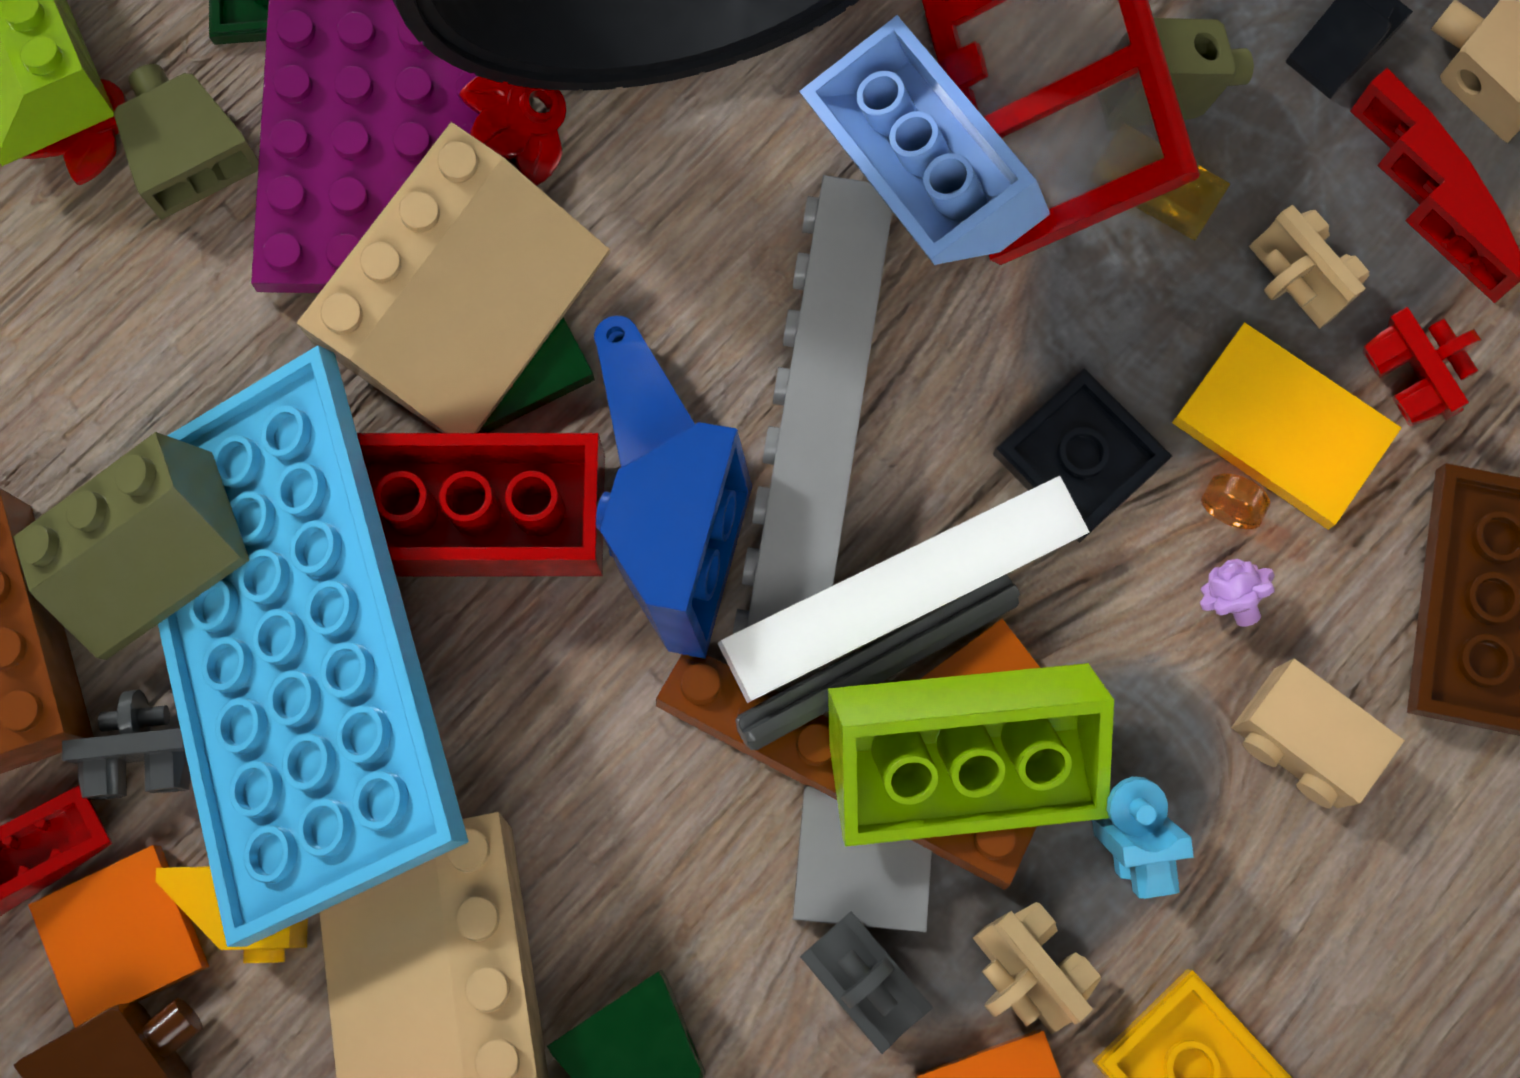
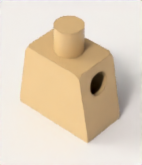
M1454 0L1431 29L1460 50L1441 73V82L1495 134L1508 143L1520 131V0H1500L1485 19L1458 0Z

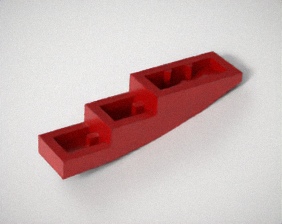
M1388 68L1384 69L1370 82L1350 112L1391 148L1377 166L1420 204L1405 221L1491 301L1496 303L1520 282V250L1506 219L1471 161L1433 113Z
M80 785L0 826V916L58 881L113 844L91 800L82 798Z

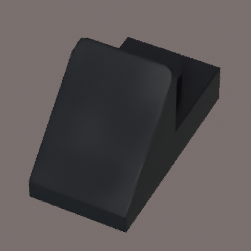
M1335 0L1289 55L1286 63L1331 99L1403 26L1413 11L1400 0Z

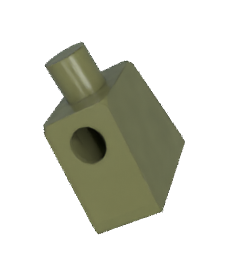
M1154 18L1184 120L1197 118L1205 114L1227 86L1246 85L1250 82L1254 70L1251 52L1247 48L1231 49L1225 26L1218 19ZM1128 34L1116 51L1131 44ZM1139 72L1099 91L1109 132H1119L1154 125Z
M146 64L135 69L130 74L129 84L136 97L117 106L114 111V117L136 189L161 220L258 171L259 159L242 133L192 73H183L169 80L160 65Z

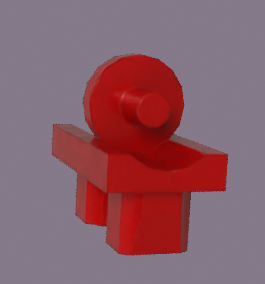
M1406 307L1390 316L1387 329L1380 332L1363 347V354L1379 378L1407 362L1415 371L1420 381L1393 397L1398 410L1409 426L1434 419L1441 414L1445 420H1448L1464 410L1463 407L1469 404V401L1445 364L1450 362L1461 381L1477 373L1478 369L1467 354V351L1475 347L1482 340L1475 329L1457 337L1444 318L1428 328L1439 345V348L1435 350L1410 309Z

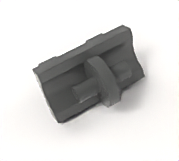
M141 690L123 691L119 697L117 711L100 712L98 715L100 731L119 730L120 735L62 741V761L78 764V779L82 798L105 800L127 796L126 763L144 761L145 792L170 793L189 790L190 772L180 728L150 731L151 726L169 724L170 711L167 705L149 707L147 698Z
M852 911L800 956L881 1054L933 1008Z

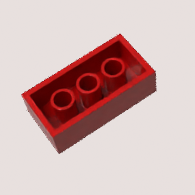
M357 433L396 577L603 576V536L596 527V512L599 500L604 493L605 453L598 433Z

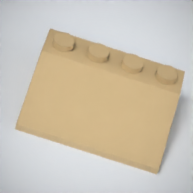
M451 122L304 312L297 324L313 345H319L335 353L336 360L439 432L478 433L608 257L610 249L504 157Z
M499 812L463 819L468 843L319 912L336 1078H549L512 827Z

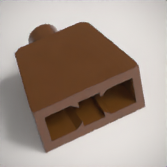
M180 998L174 999L154 1017H151L138 1002L118 1004L28 1054L13 1066L22 1078H192L191 1071L176 1051L199 1033L203 1026L195 1011Z

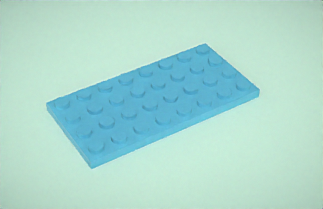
M319 345L167 435L212 452L249 557V561L158 624L227 947H247L469 842L335 353Z

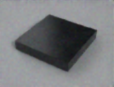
M1085 368L997 446L993 452V455L1028 491L1058 476L1061 477L1089 530L1088 534L1076 539L1079 543L1172 457Z

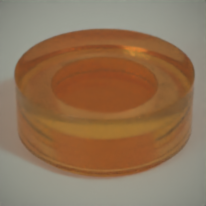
M1230 473L1213 476L1201 498L1203 507L1214 518L1240 529L1258 528L1271 504L1267 493L1258 484L1243 476Z

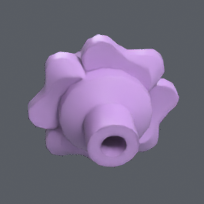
M1240 559L1227 560L1221 567H1214L1209 573V582L1201 587V592L1204 595L1200 601L1202 610H1215L1218 615L1233 613L1237 625L1242 627L1257 623L1261 618L1257 605L1262 598L1270 596L1275 590L1271 583L1275 576L1273 570L1270 568L1258 569V566L1250 561L1244 562Z

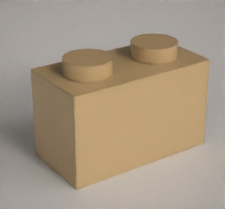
M1295 658L1274 668L1231 727L1245 738L1242 745L1253 757L1271 767H1276L1279 764L1299 779L1296 786L1307 798L1322 807L1331 808L1335 806L1337 809L1360 804L1405 741Z

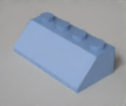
M898 15L799 91L934 265L999 253L1050 215L1037 180Z

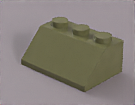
M154 432L13 536L29 592L96 658L103 660L112 657L249 561L212 452Z

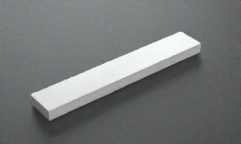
M1058 476L720 640L718 645L746 702L749 703L1088 534L1089 530L1063 480Z

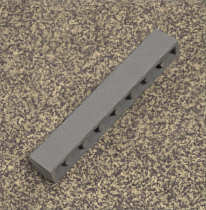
M823 175L820 196L807 197L802 233L813 234L810 254L798 252L793 289L803 290L800 311L788 309L783 346L794 348L790 369L778 367L773 404L784 406L780 428L768 426L763 463L774 465L770 488L758 486L752 523L764 526L760 549L747 548L742 585L753 586L749 611L737 609L733 634L833 586L892 210L870 182ZM820 667L803 675V677H809L817 673Z

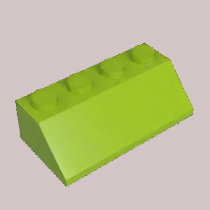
M0 0V164L4 166L114 117L112 105L67 0Z
M1089 663L828 688L829 746L842 839L845 847L1109 818L1107 798L1110 795L1114 698Z

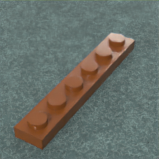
M681 654L656 697V707L806 786H812L837 800L829 746V718L820 715L758 750H750L738 734L735 719L739 714L779 692L773 690L747 703L728 665L708 655L704 659ZM1037 826L913 839L912 841L989 883L1006 890L1016 874Z

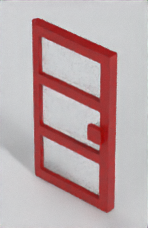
M922 0L938 64L1037 180L1050 212L1049 216L999 253L989 254L991 261L999 265L1005 264L1193 182L1200 177L1149 0Z

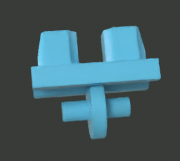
M1133 776L1121 780L1112 788L1107 798L1109 818L1092 820L1094 836L1113 855L1115 873L1121 879L1131 880L1132 890L1138 898L1146 899L1179 893L1176 860L1194 858L1191 836L1167 817L1168 802L1165 793L1156 783L1144 777Z

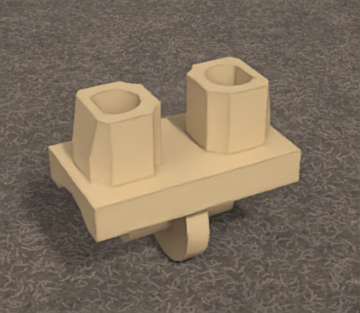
M1291 205L1283 210L1275 218L1271 226L1254 240L1249 247L1275 277L1264 289L1265 294L1271 300H1275L1285 292H1288L1320 329L1334 319L1366 289L1363 283L1369 277L1370 271L1356 255L1350 256L1345 254L1340 258L1325 242L1330 236L1329 224L1316 210L1300 213L1294 205Z
M1035 902L1015 914L1012 911L986 925L973 937V940L991 960V963L982 970V973L997 990L984 1005L990 1014L996 1017L1011 1007L1026 1026L1038 1018L1050 1034H1053L1072 1022L1074 1025L1080 1023L1093 1010L1087 1000L1100 982L1101 976L1085 957L1076 952L1065 957L1058 965L1055 964L1041 946L1058 930L1055 920L1040 903Z

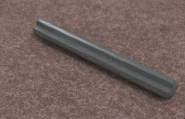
M1004 575L888 633L739 714L735 719L740 738L750 750H758L829 711L828 688L878 684L1016 608L1019 604L1018 597L1020 595L1017 586L1012 583L1008 575Z

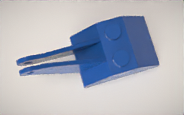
M611 316L604 319L596 327L594 340L598 350L621 468L617 471L611 492L605 491L599 500L596 512V527L600 530L609 548V554L614 558L625 583L669 652L705 659L752 490V483L740 437L736 428L701 422L695 424L636 325L627 317Z

